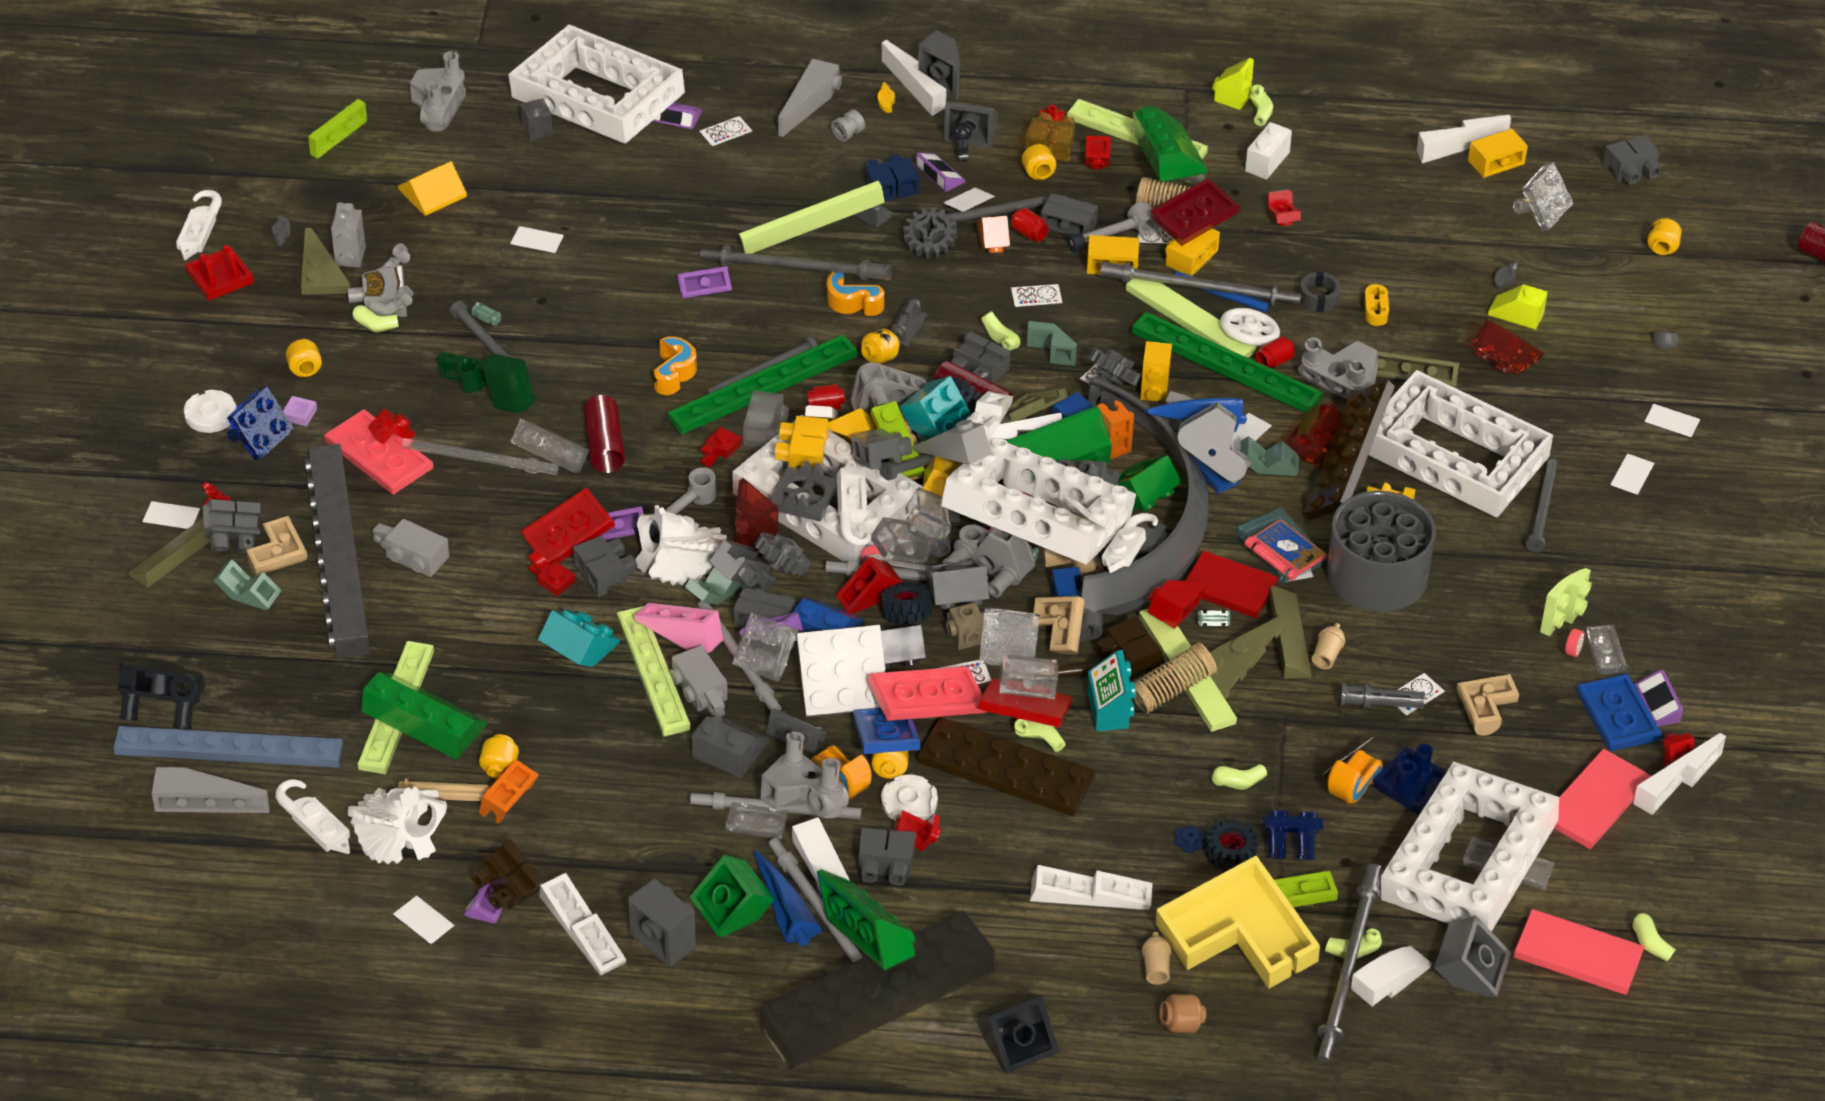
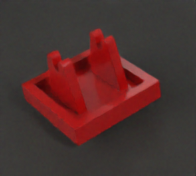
M228 244L223 246V250L207 256L205 253L201 254L200 259L185 264L187 274L208 301L254 283L253 274Z

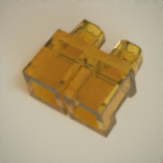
M1043 112L1038 117H1033L1025 135V150L1034 144H1043L1047 147L1049 145V149L1055 159L1070 162L1072 146L1075 143L1076 124H1074V119L1064 116L1061 118V121L1052 120V116L1049 113Z

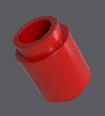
M1029 209L1017 210L1012 216V228L1029 240L1040 242L1046 237L1049 231L1046 221Z
M1280 336L1261 346L1256 352V360L1258 363L1274 369L1294 358V344L1290 339Z
M838 384L813 387V390H807L808 404L811 406H827L839 410L841 409V404L845 403L843 388L838 389Z

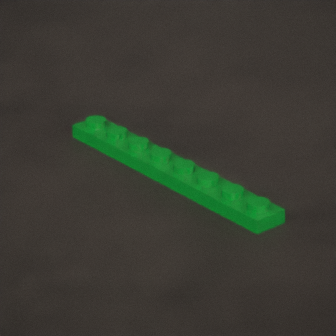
M1145 312L1133 325L1132 334L1150 342L1172 344V352L1307 414H1310L1322 400V391L1148 312Z
M844 335L838 336L668 412V420L683 435L857 357V349Z

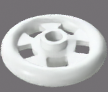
M1248 308L1230 309L1222 315L1220 320L1224 332L1231 338L1244 344L1263 346L1280 336L1278 324L1271 317L1257 310ZM1231 321L1237 322L1238 325L1231 324Z

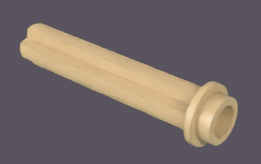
M405 778V781H399L398 788L412 789L414 787L418 788V790L434 789L439 792V797L434 799L482 801L483 795L490 788L489 785L412 782L408 778Z

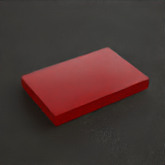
M586 487L521 530L520 533L533 551L536 550L541 553L547 563L551 565L554 561L560 563L572 555L574 546L595 539L616 525Z
M1203 551L1186 581L1204 582L1207 584L1201 599L1257 619L1269 599L1271 586L1277 585L1278 577Z
M992 679L980 699L979 709L1059 728L1072 706L1073 696Z

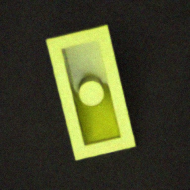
M1248 58L1227 68L1220 77L1215 79L1213 84V90L1215 91L1214 101L1241 110L1250 98L1249 93L1251 92L1254 59Z
M1521 285L1497 295L1488 311V315L1536 330L1544 315L1548 292L1535 287Z

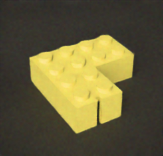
M1257 856L1156 910V926L1186 970L1238 944L1265 985L1270 989L1290 978L1292 970L1297 974L1319 961L1320 945Z

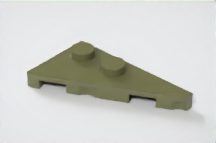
M305 228L301 280L302 295L348 294V288H351L350 282L313 229Z
M1065 387L1026 392L1012 402L1000 424L1025 420L1027 416L1066 399L1068 395Z
M1283 614L1209 651L1217 667V672L1211 678L1225 699L1230 696L1229 690L1238 680L1242 681L1247 675V671L1254 667L1266 652L1265 647L1272 638L1277 639L1283 632L1284 626L1287 625V620Z

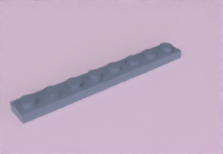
M119 726L114 744L115 755L336 768L340 767L344 748L343 739L129 726Z

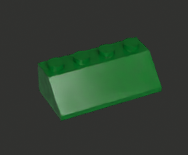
M1148 106L1143 107L1141 110L1133 111L1135 138L1160 182L1208 173L1205 163L1180 122L1158 107Z
M1098 406L1006 440L1009 444L1019 448H1027L1032 453L1042 457H1050L1057 463H1059L1060 459L1102 461L1106 464L1111 461L1112 443Z
M378 672L363 689V713L456 760L459 759L487 725L486 720L392 673Z
M823 869L816 871L826 919L881 968L886 970L915 956L913 943H915L914 934L909 927L903 926L894 914H889L880 902H875L864 889L861 890L852 881Z

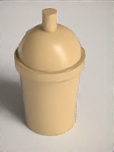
M1336 623L1335 626H1328L1321 630L1318 635V642L1312 656V662L1320 669L1332 668L1338 653L1345 645V637L1340 629V624Z
M1153 932V937L1147 939L1142 947V955L1145 961L1147 981L1151 984L1160 985L1168 982L1170 979L1171 946L1163 937H1159L1158 932Z

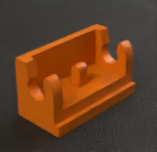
M1116 400L1114 401V407L1118 409L1117 411L1109 410L1108 406L1104 403L1097 405L1112 443L1111 459L1131 452L1134 423L1132 411L1129 412L1121 402Z
M515 759L483 795L479 813L486 817L492 811L496 815L495 822L500 823L504 819L505 814L520 797L534 785L539 774Z

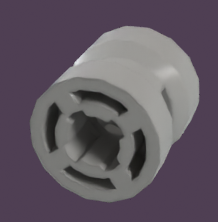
M852 109L845 113L843 118L839 117L832 121L831 128L835 137L841 142H845L851 139L853 134H859L864 131L865 122L861 114Z

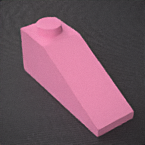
M648 603L634 615L636 621L686 650L702 645L705 651L710 653L723 641L719 613L716 610Z

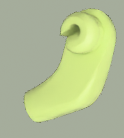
M1254 85L1249 93V97L1257 109L1254 122L1258 126H1264L1273 112V103L1261 85Z
M363 305L356 306L353 309L352 316L354 320L370 331L378 333L399 327L397 315L379 316Z
M992 311L981 317L989 336L994 341L1002 344L1004 348L1010 351L1020 346L1019 336L1001 324Z
M1017 719L1014 723L1015 732L1020 737L1043 739L1055 752L1065 747V741L1054 726L1023 719Z
M1261 764L1248 770L1219 766L1213 772L1212 781L1217 786L1225 785L1238 790H1246L1266 777L1267 771Z
M1645 913L1637 914L1633 920V929L1637 934L1639 943L1645 946L1644 949L1668 961L1675 949L1658 935L1654 922L1649 915Z
M1371 928L1363 935L1357 959L1380 948L1382 940L1378 930ZM1330 937L1325 951L1345 958L1350 939Z

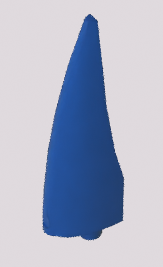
M1241 398L1184 400L1146 410L1148 414L1186 420L1218 402L1236 415L1234 432L1237 431L1239 424H1245L1247 421L1246 414H1242L1243 400Z
M755 850L754 857L765 885L775 899L772 906L778 928L786 943L798 942L800 946H806L810 942V938L822 931L821 926L790 882L760 852Z

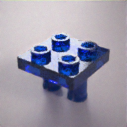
M267 386L257 390L227 417L232 425V428H229L227 431L228 438L233 442L241 440L254 460L262 459L294 430V427Z
M1422 743L1416 747L1415 751L1408 747L1404 748L1373 779L1372 786L1419 815L1447 771L1431 762L1433 748L1428 744Z
M1271 811L1269 815L1262 819L1261 830L1269 832L1268 858H1276L1278 847V859H1286V833L1295 832L1298 834L1296 859L1304 860L1305 848H1307V860H1315V835L1324 829V818L1317 817V812H1300L1296 817L1288 816V811Z

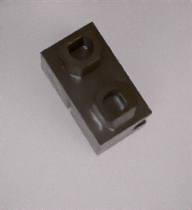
M1136 617L1107 628V637L1096 642V653L1101 659L1109 657L1117 650H1123L1125 661H1130L1131 665L1130 679L1135 678L1139 671L1148 669L1152 672V669L1156 670V667L1161 665L1162 650L1152 637L1148 635V632Z
M511 839L505 842L492 855H487L471 877V880L477 887L483 888L489 884L493 888L494 892L488 898L496 910L505 906L512 909L535 895L540 886L545 882L529 861L524 864L527 858Z

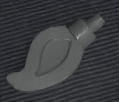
M277 216L278 221L272 226V235L278 245L282 246L290 236L291 228L286 217Z
M1516 261L1510 263L1507 267L1500 268L1496 272L1494 286L1498 291H1502L1503 286L1510 285L1515 281L1518 265Z

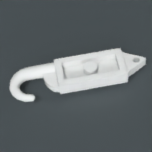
M203 190L193 197L194 202L202 197L212 198L210 206H200L191 209L176 242L177 249L181 250L184 260H187L197 252L202 253L222 203V198L216 191Z
M850 459L846 466L840 468L837 473L840 531L848 543L855 546H864L871 540V533H867L865 538H857L851 532V525L862 524L867 516L866 473H861L853 459Z
M1148 513L1136 514L1127 520L1122 529L1118 530L1102 555L1103 565L1107 566L1109 573L1123 566H1130L1146 540L1145 529L1136 526L1146 521H1151L1153 526H1157L1158 519L1155 515Z
M293 779L284 781L277 787L275 798L278 803L326 852L334 850L350 854L348 838H350L349 829L315 797H303L292 801L285 792L290 787L305 789V783Z

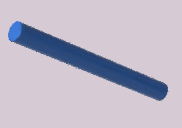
M1176 271L1175 275L1196 278L1194 276L1179 271ZM1200 289L1265 313L1268 312L1270 303L1250 296Z

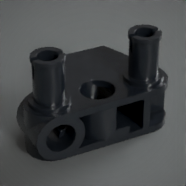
M153 659L121 662L118 691L123 694L120 719L138 720L140 696L172 700L177 703L173 727L184 730L191 729L193 705L200 702V695L205 689L202 673L179 669L176 663ZM184 682L190 684L191 690L189 692L184 688Z

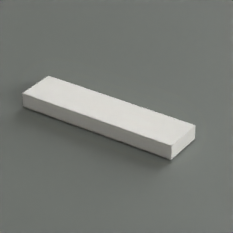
M807 405L805 416L826 418L828 421H832L838 418V412L832 407Z

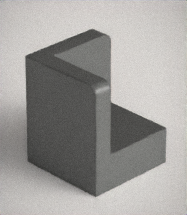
M877 205L856 213L855 216L878 228L892 218V212L881 205Z

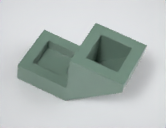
M1029 321L1027 347L1051 349L1050 363L1075 366L1077 344L1053 323Z
M1250 436L1241 440V452L1252 461L1249 467L1257 474L1296 476L1299 474V455L1283 441L1265 450Z
M232 559L223 565L213 579L231 599L263 610L269 609L282 591L264 572L250 577Z
M714 566L706 581L690 578L685 588L703 602L718 605L741 590L746 584L730 580Z

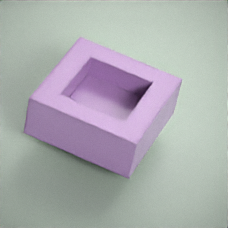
M292 396L282 412V420L307 427L317 410V404L315 401Z

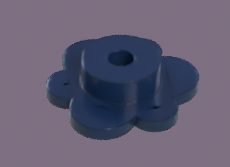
M1194 826L1178 828L1175 831L1176 838L1174 843L1176 846L1181 847L1184 852L1192 853L1195 849H1203L1206 833L1197 830Z

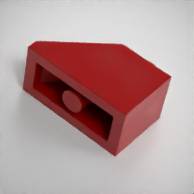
M869 556L836 594V597L847 612L854 614L882 603L883 590L885 588L888 589L890 585L896 587V583H902L903 581L890 564Z
M1168 580L1161 588L1157 586L1152 591L1149 597L1151 605L1148 613L1176 629L1199 605L1207 584L1204 582Z

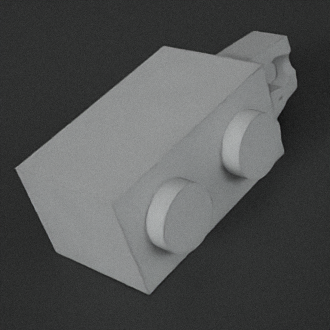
M338 203L331 227L335 262L338 266L361 267L366 248L362 210L354 209L351 203Z
M402 519L395 528L379 523L373 529L374 541L386 550V557L393 562L411 568L415 572L432 577L449 558L447 538L405 519Z
M702 645L672 656L670 675L674 684H679L682 688L686 701L692 703L698 712L707 709L713 717L725 715V704L723 701L728 700L727 681Z

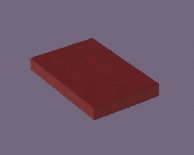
M1207 178L1151 210L1150 218L1183 246L1238 214L1240 206Z

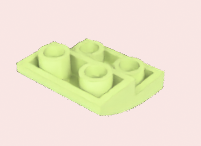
M1584 568L1570 574L1548 593L1541 624V633L1550 636L1556 627L1561 628L1564 621L1572 624L1577 615H1583L1588 604L1585 597L1588 595L1592 585L1589 582L1591 570Z

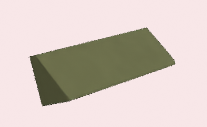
M1377 351L1378 369L1376 377L1407 381L1418 370L1456 388L1459 369L1458 362Z
M203 518L131 570L129 576L146 588H149L208 544L210 539L204 536Z
M1271 586L1269 599L1273 619L1283 614L1287 620V625L1284 626L1283 632L1277 638L1284 679L1311 678L1297 595L1277 586Z

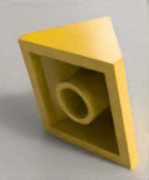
M452 161L398 185V189L424 216L467 197Z
M862 408L828 422V430L852 444L851 434L877 429L873 418Z

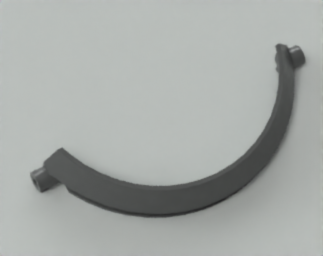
M1096 376L1090 380L1088 401L1094 407L1104 403L1108 406V409L1117 411L1118 409L1114 407V401L1116 400L1121 402L1129 412L1132 411L1134 422L1153 434L1177 459L1188 478V498L1178 525L1156 549L1132 562L1130 566H1123L1112 573L1108 571L1084 576L1081 597L1084 599V612L1080 637L1087 640H1094L1102 635L1103 614L1118 616L1137 609L1150 602L1149 597L1157 586L1161 588L1168 580L1178 581L1185 574L1200 550L1209 514L1207 486L1194 455L1179 444L1178 434L1164 419L1158 415L1148 414L1146 410L1150 408L1149 406L1121 388L1112 385L1111 380L1105 376Z

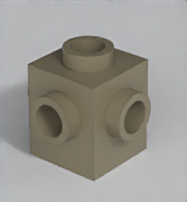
M976 603L950 608L946 628L949 636L953 638L957 649L960 650L984 644V629L988 627L985 613L979 611Z

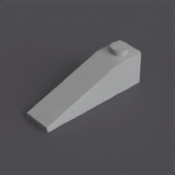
M816 59L811 60L778 117L779 136H785L831 99L836 89L839 90L842 83V76L839 75V65Z
M972 420L960 421L956 424V427L913 446L916 452L966 464H972L991 455L984 425L972 422Z
M156 767L152 788L155 812L270 813L267 790L185 767Z

